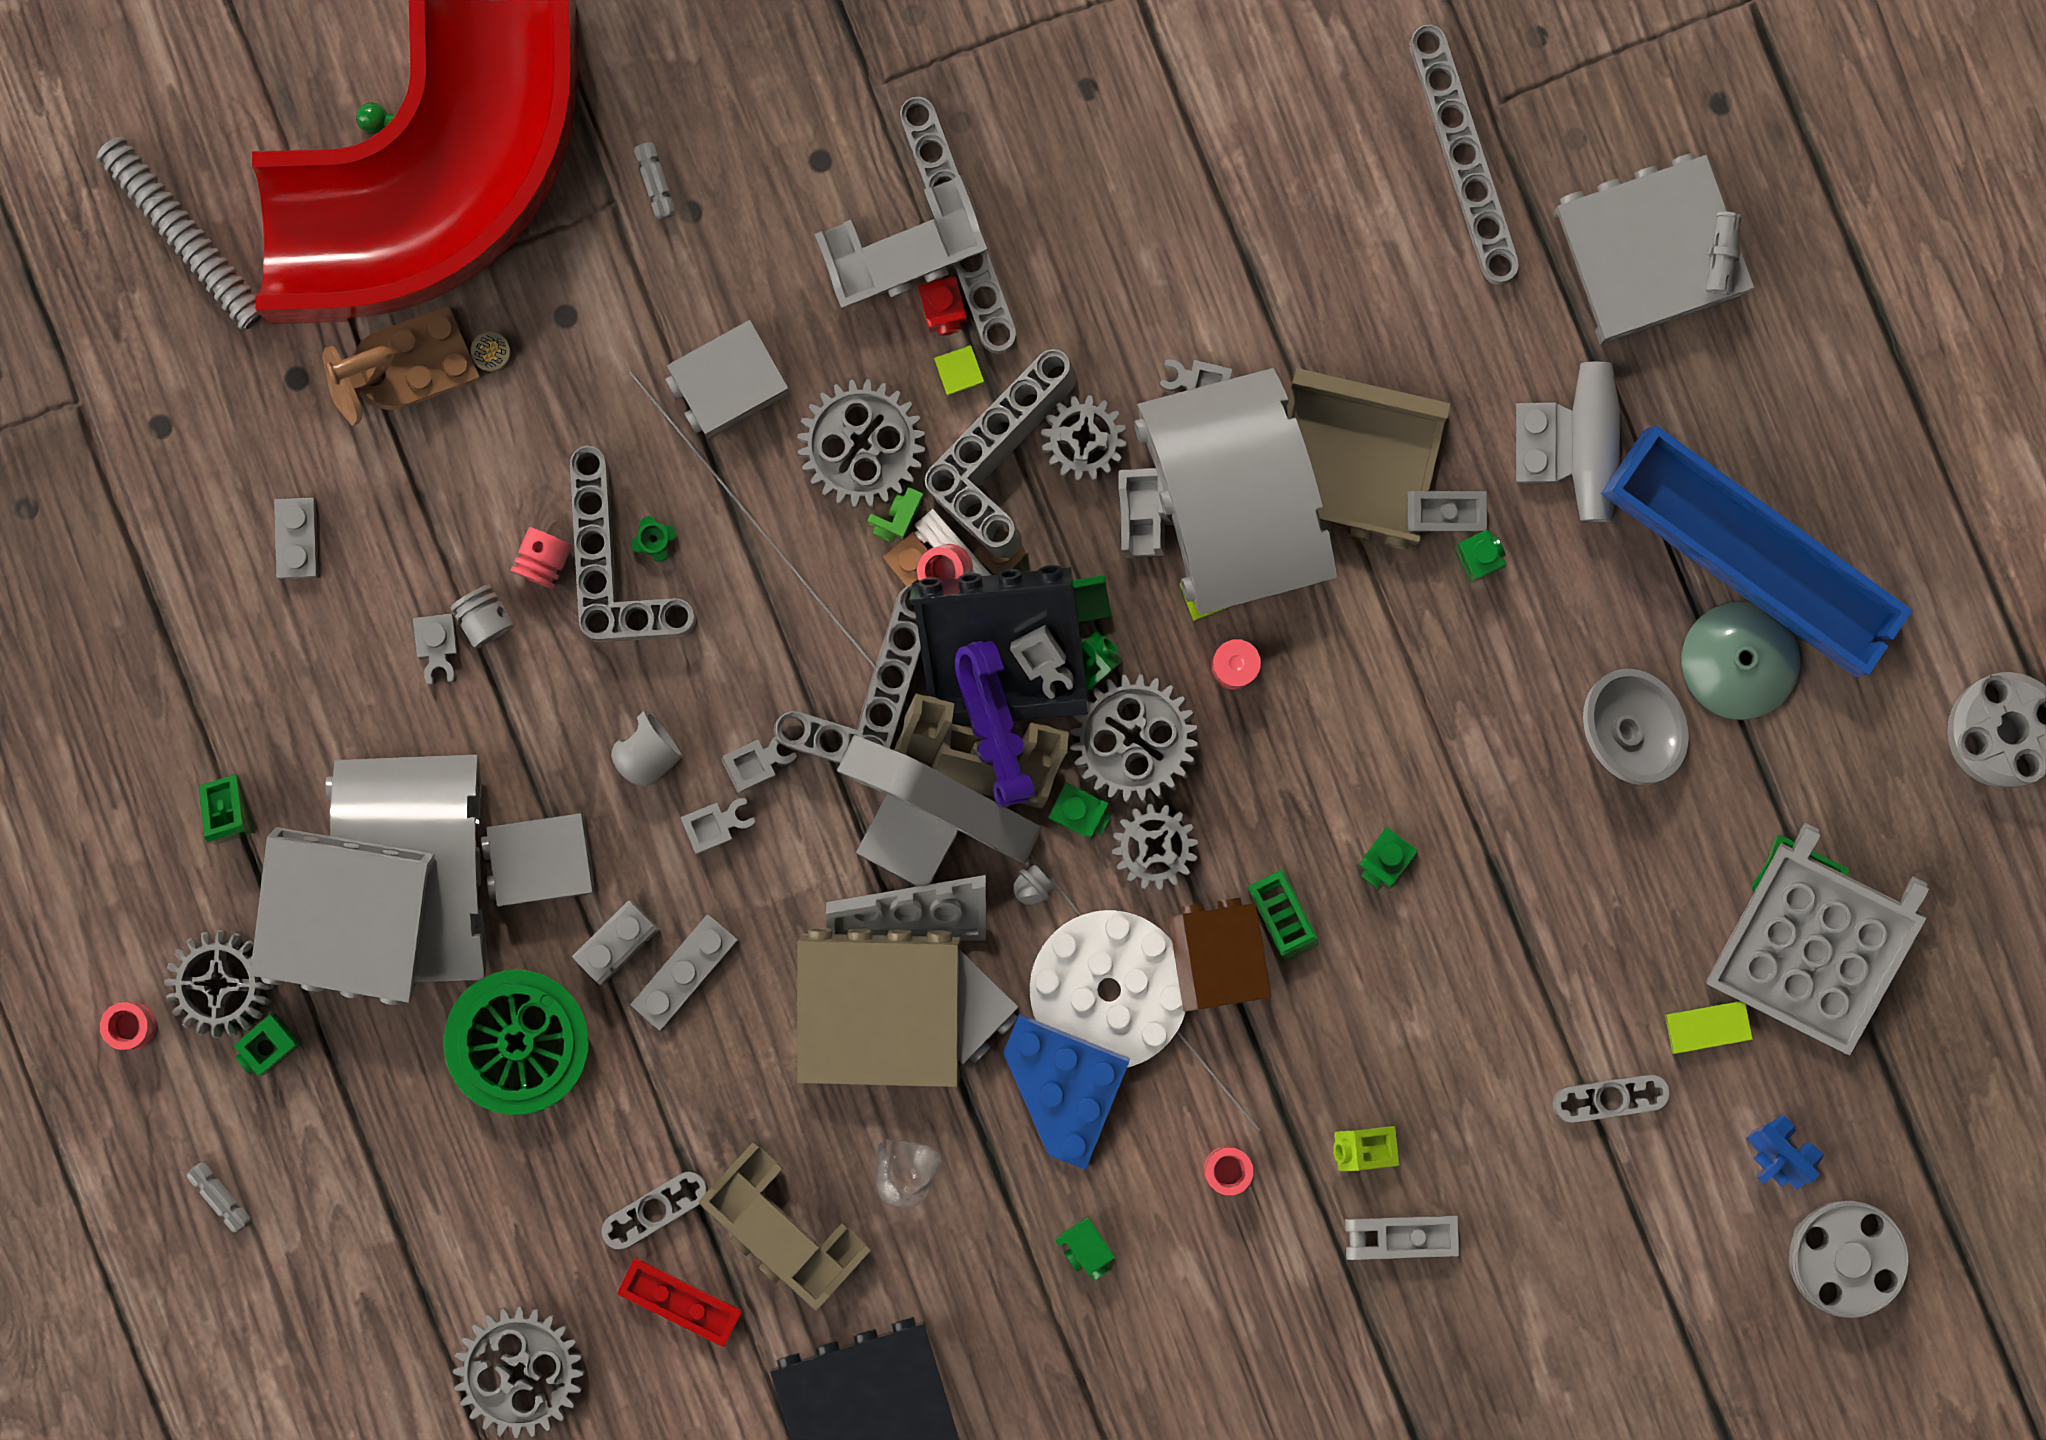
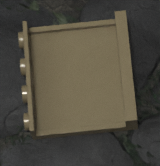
M1296 368L1288 395L1287 411L1289 420L1296 418L1310 458L1323 507L1315 509L1319 512L1323 530L1331 532L1332 527L1347 530V537L1362 541H1369L1370 536L1386 539V546L1401 550H1408L1409 545L1416 546L1420 540V531H1408L1407 492L1429 491L1443 427L1447 420L1451 403Z
M811 928L808 929V934H802L797 941V1083L957 1087L961 1078V1062H958L959 947L961 945V937H952L950 931L943 930L929 931L927 936H912V932L909 930L888 931V936L872 935V931L869 929L848 930V935L832 934V929Z

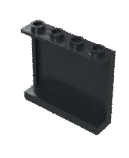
M1047 565L1041 567L1038 571L1021 572L1018 569H1007L1001 571L998 575L981 576L978 573H967L957 579L942 580L938 577H928L912 584L910 605H914L928 696L954 703L951 724L959 726L972 725L957 680L955 658L959 648L968 646L976 641H993L998 649L1004 670L996 673L999 677L1012 721L1088 714L1089 690L1071 567L1061 568L1058 565ZM1044 625L1047 626L1066 655L1065 664L1061 666L1067 668L1074 678L1073 688L1070 690L1067 689L1064 682L1060 680L1053 681L1052 684L1056 688V693L1052 699L1047 697L1043 691V678L1041 675L1030 680L1010 650L1012 641Z
M914 1317L892 1323L893 1331L878 1335L876 1329L854 1335L855 1343L839 1347L838 1341L815 1348L817 1355L801 1359L800 1354L796 1353L777 1359L778 1367L772 1368L770 1374L790 1440H960L926 1331L925 1321L916 1323Z

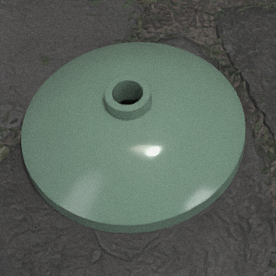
M1729 602L1707 611L1692 625L1682 646L1681 670L1688 690L1705 709L1727 719L1747 720L1763 716L1775 710L1791 694L1799 675L1800 652L1793 632L1751 602ZM1742 651L1748 652L1752 657V661L1748 666L1742 665L1739 662V654Z

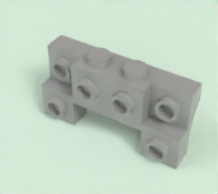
M963 175L956 176L952 180L938 186L924 189L935 219L866 247L856 222L852 219L844 222L842 225L815 234L841 308H846L885 292H889L891 298L912 290L910 282L925 277L927 283L949 275L947 267L990 250L976 214L978 213Z
M1156 468L1119 470L1121 551L1126 558L1165 556V525H1174L1171 514L1165 515L1162 509L1159 493L1164 490Z

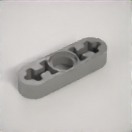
M1641 1075L1563 1087L1555 1094L1552 1106L1557 1117L1563 1121L1574 1123L1659 1110L1667 1103L1670 1092L1667 1083L1661 1077ZM1651 1081L1653 1087L1660 1088V1095L1654 1097L1653 1104H1649L1647 1098H1635L1633 1102L1636 1106L1629 1108L1630 1094L1625 1086L1626 1084L1632 1083L1631 1091L1646 1089V1082ZM1607 1087L1617 1088L1622 1095L1620 1106L1614 1110H1607L1600 1103V1094ZM1593 1089L1592 1104L1596 1113L1589 1114L1590 1106H1581L1576 1108V1115L1570 1116L1569 1110L1561 1108V1102L1567 1101V1094L1573 1093L1575 1099L1589 1098L1586 1090Z
M692 1171L679 1174L609 1216L602 1226L603 1240L614 1249H625L698 1206V1201L708 1191L706 1180L699 1173ZM683 1179H687L689 1183L697 1181L700 1186L695 1192L697 1199L692 1201L689 1196L682 1198L676 1202L681 1207V1210L674 1212L672 1201L663 1193V1190L670 1188L671 1195L683 1188L681 1183ZM650 1199H659L666 1206V1215L659 1222L649 1221L644 1215V1205ZM635 1208L639 1222L647 1230L640 1233L639 1226L637 1225L626 1233L627 1241L623 1242L620 1237L613 1239L610 1235V1232L615 1229L613 1222L618 1220L620 1224H625L632 1220L634 1217L629 1214V1211Z

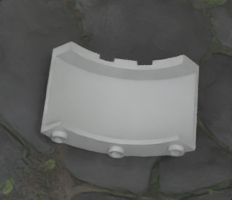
M1274 368L1137 404L1140 419L1134 420V427L1139 443H1146L1164 490L1159 493L1163 512L1165 515L1171 514L1186 572V578L1181 579L1183 593L1187 602L1193 600L1200 615L1337 578L1329 531L1323 530L1319 512L1315 510L1323 507L1310 458L1296 418L1289 420L1287 411L1288 397Z
M478 754L335 760L333 776L326 777L327 800H331L330 836L434 854L433 869L427 877L414 982L480 980L485 977L487 945L483 908L478 906L477 886L481 885L480 848L476 847V826H480L482 791Z

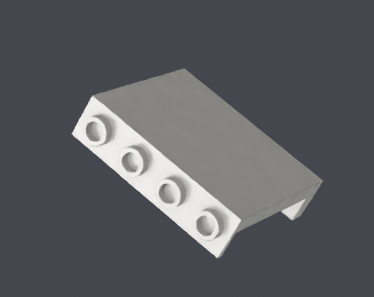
M1693 153L1686 154L1672 160V167L1658 171L1657 166H1651L1634 173V180L1621 184L1619 178L1598 185L1597 189L1599 192L1584 196L1583 192L1579 191L1560 199L1561 205L1556 207L1553 215L1554 218L1559 217L1598 325L1595 333L1600 345L1747 295L1754 289L1738 244L1737 249L1740 250L1739 260H1735L1731 294L1718 295L1705 291L1711 258L1708 256V248L1713 245L1717 212H1727L1707 155L1695 158Z
M276 827L267 836L250 976L261 977L264 983L281 985L285 982L301 984V988L308 991L318 992L325 990V988L338 990L342 996L348 998H362L364 995L379 997L382 1003L389 1005L409 1003L417 990V985H413L427 877L433 869L434 854Z

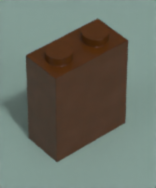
M1241 897L1217 901L1218 909L1205 911L1204 903L1182 906L1181 915L1168 917L1183 1012L1271 998L1256 903L1242 905Z

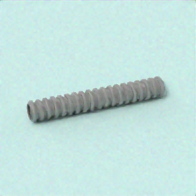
M123 136L115 137L105 143L98 151L96 159L100 163H105L104 168L107 172H113L112 178L116 182L121 181V189L129 191L128 197L131 200H137L135 204L137 208L144 209L143 215L147 219L152 218L151 224L155 228H160L159 234L162 237H168L167 243L171 247L176 246L175 253L178 256H184L182 261L186 265H192L190 269L192 273L199 274L198 280L202 284L207 283L206 289L209 293H215L214 299L217 302H223L222 308L224 311L231 312L230 318L233 321H239L237 326L241 330L250 329L259 323L263 317L255 311V295L257 294L252 295V288L249 285H243L245 280L242 276H236L237 270L233 266H227L229 261L225 257H220L221 251L218 248H212L213 242L209 238L204 239V231L196 229L198 224L194 220H188L190 216L188 212L181 211L182 205L178 201L173 202L174 196L172 193L165 192L166 186L163 183H157L158 177L154 173L150 174V167L147 164L142 165L143 159L139 155H134V148L126 146L127 140Z

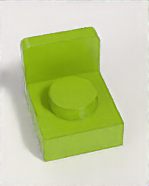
M1395 1126L1338 1131L1334 1133L1333 1154L1339 1171H1360L1399 1166Z

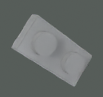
M1487 491L1407 492L1408 531L1481 532L1487 530Z
M274 499L276 578H318L316 499Z

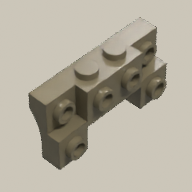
M915 694L905 715L903 731L894 751L933 768L977 793L994 797L993 786L997 778L992 763L983 762L977 755V747L983 740L974 734L973 729L951 724L954 703L931 696ZM1030 723L1022 739L1024 744L1023 751L1016 758L1022 775L1027 774L1031 778L1035 795L1029 797V801L1020 804L1043 809L1049 797L1056 773L1067 753L1069 732L1054 729L1047 725Z
M754 1141L704 1194L698 1203L733 1234L729 1241L745 1256L752 1252L762 1261L759 1269L775 1283L781 1278L817 1311L872 1249L843 1222L822 1245L818 1244L762 1192L782 1171L783 1167Z

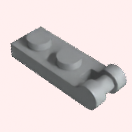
M1457 1215L1345 1219V1231L1349 1232L1350 1247H1346L1347 1260L1459 1256ZM1365 1231H1377V1246H1366Z

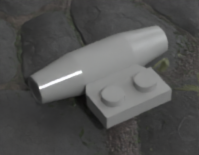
M1584 362L1580 364L1572 411L1557 403H1516L1517 484L1557 483L1572 475L1580 521L1589 523L1611 522L1615 504L1601 495V492L1620 466V408L1613 366L1610 362Z

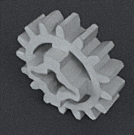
M1090 395L1087 396L1085 404H1079L1076 396L1071 397V407L1066 408L1062 403L1057 404V410L1060 414L1058 417L1050 414L1047 415L1046 421L1052 425V428L1042 429L1041 436L1050 439L1049 443L1042 446V451L1053 453V456L1048 461L1050 467L1058 463L1062 465L1060 476L1065 477L1069 471L1075 472V481L1080 482L1082 474L1088 473L1093 482L1096 481L1097 470L1101 469L1107 475L1111 473L1108 464L1110 460L1120 463L1122 457L1115 450L1126 448V441L1118 439V435L1124 433L1126 428L1125 425L1115 426L1114 424L1119 417L1118 411L1111 412L1110 414L1105 412L1107 401H1102L1096 407L1093 406V399ZM1080 414L1079 421L1071 427H1060L1069 417ZM1094 416L1105 423L1110 434L1100 432L1093 422ZM1087 422L1089 438L1095 439V442H1088L1087 447L1084 448V454L1081 456L1079 441L1072 438L1073 436L1080 435L1084 423ZM1058 443L1068 446L1074 454L1073 462L1062 454ZM1097 450H1107L1101 459L1087 464L1088 457Z
M1148 804L1145 815H1141L1136 808L1133 809V822L1125 819L1120 821L1121 826L1125 829L1124 834H1113V838L1121 842V847L1113 849L1112 855H1122L1123 861L1116 868L1118 870L1125 868L1130 870L1126 879L1128 882H1131L1136 877L1141 878L1142 889L1148 886L1149 881L1155 882L1157 890H1162L1163 880L1168 879L1173 886L1178 884L1175 874L1180 872L1187 876L1190 871L1184 865L1185 862L1196 861L1197 856L1189 853V847L1197 845L1198 840L1188 839L1187 833L1194 827L1192 824L1183 827L1180 825L1179 822L1183 816L1181 812L1173 818L1168 816L1169 806L1164 805L1160 813H1155L1153 805ZM1147 821L1164 822L1160 830L1146 831L1143 827L1139 826ZM1166 832L1167 835L1163 839L1164 842L1161 846L1165 851L1164 855L1155 854L1152 858L1149 857L1146 862H1143L1142 860L1146 856L1145 852L1148 850V846L1144 843L1145 840L1149 838L1154 841ZM1175 832H1177L1181 841L1180 857L1172 851L1171 837ZM1129 838H1132L1138 844L1139 856L1134 863L1128 852ZM1163 863L1166 867L1170 868V870L1160 874L1144 872L1150 864Z

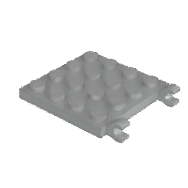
M1805 822L1792 848L1783 843L1780 844L1706 981L1708 985L1850 1056L1926 920V916L1917 910L1926 897L1929 888L1926 887V882L1912 876L1901 901L1898 902L1810 858L1809 855L1815 847L1820 834L1818 833V828Z

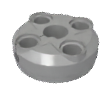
M2002 672L1984 677L1971 684L1962 692L1950 712L1947 735L1949 746L1956 762L1970 777L1992 787L2017 788L2036 782L2046 775V725L2040 723L2036 715L2039 706L2046 709V686L2024 674ZM1987 684L1997 689L1999 694L1997 703H1992L1986 698L1985 687ZM1967 735L1974 737L1978 742L1979 749L1976 755L1971 754L1965 748V738ZM2019 757L2024 758L2029 763L2030 773L2027 777L2021 775L2017 770L2016 763Z
M1850 1200L1827 1203L1807 1215L1795 1227L1789 1251V1265L1793 1280L1806 1300L1814 1307L1834 1316L1858 1318L1881 1310L1897 1296L1908 1272V1250L1900 1229L1887 1214L1869 1204ZM1873 1214L1878 1221V1227L1872 1235L1866 1236L1861 1230V1221L1866 1215ZM1819 1227L1823 1233V1241L1819 1247L1811 1249L1806 1243L1805 1236L1809 1229ZM1886 1269L1891 1275V1284L1886 1290L1879 1291L1875 1287L1874 1278L1879 1271ZM1832 1282L1836 1287V1297L1832 1302L1824 1304L1819 1298L1820 1288L1825 1283Z

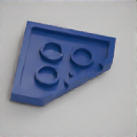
M1019 1014L1003 1054L1048 1155L1086 1170L1130 1058Z

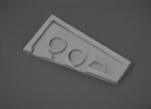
M986 875L826 902L827 928L832 929V934L848 935V930L869 929L872 931V935L888 936V931L909 930L912 932V936H927L929 931L943 930L950 931L952 937H961V941H986Z

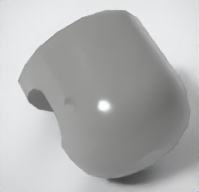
M645 709L636 717L639 723L637 731L626 741L619 738L615 742L611 753L613 764L618 772L626 780L640 787L654 784L683 757L662 723L654 714Z

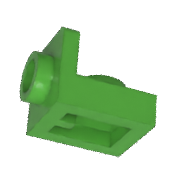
M909 487L905 496L898 493L889 512V515L894 517L892 523L870 514L867 522L868 525L874 527L872 534L891 543L894 542L895 538L904 540L924 499L923 493Z

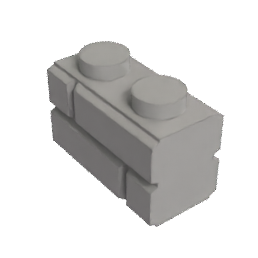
M628 900L572 957L599 985H604L644 946L643 943L649 941L660 928L633 901Z

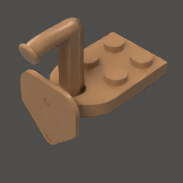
M449 306L368 335L357 346L353 356L341 360L340 355L332 345L326 347L322 353L332 400L352 426L359 424L362 419L359 397H362L366 402L377 408L397 410L474 383L479 379V374ZM383 378V382L379 385H376V383H378Z

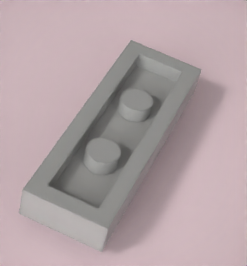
M707 914L630 1006L661 1031L731 950L738 939Z

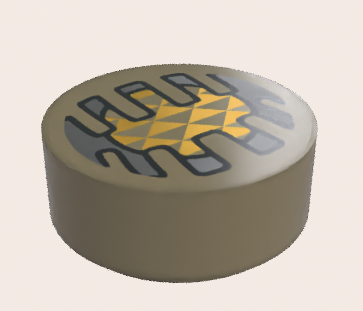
M482 333L474 339L471 345V358L482 371L488 373L499 372L510 362L511 347L507 340L499 333Z

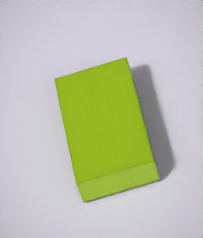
M1741 1001L1665 1015L1672 1054L1753 1040L1746 1004Z

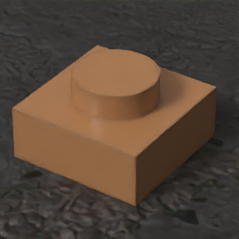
M1004 529L999 530L993 536L992 541L1002 542L1009 534ZM981 544L973 555L993 575H998L1001 571L1014 569L1028 554V551L1021 545L1019 551L1012 557L998 558Z
M912 532L885 554L883 559L903 584L908 586L918 581V561L928 550Z

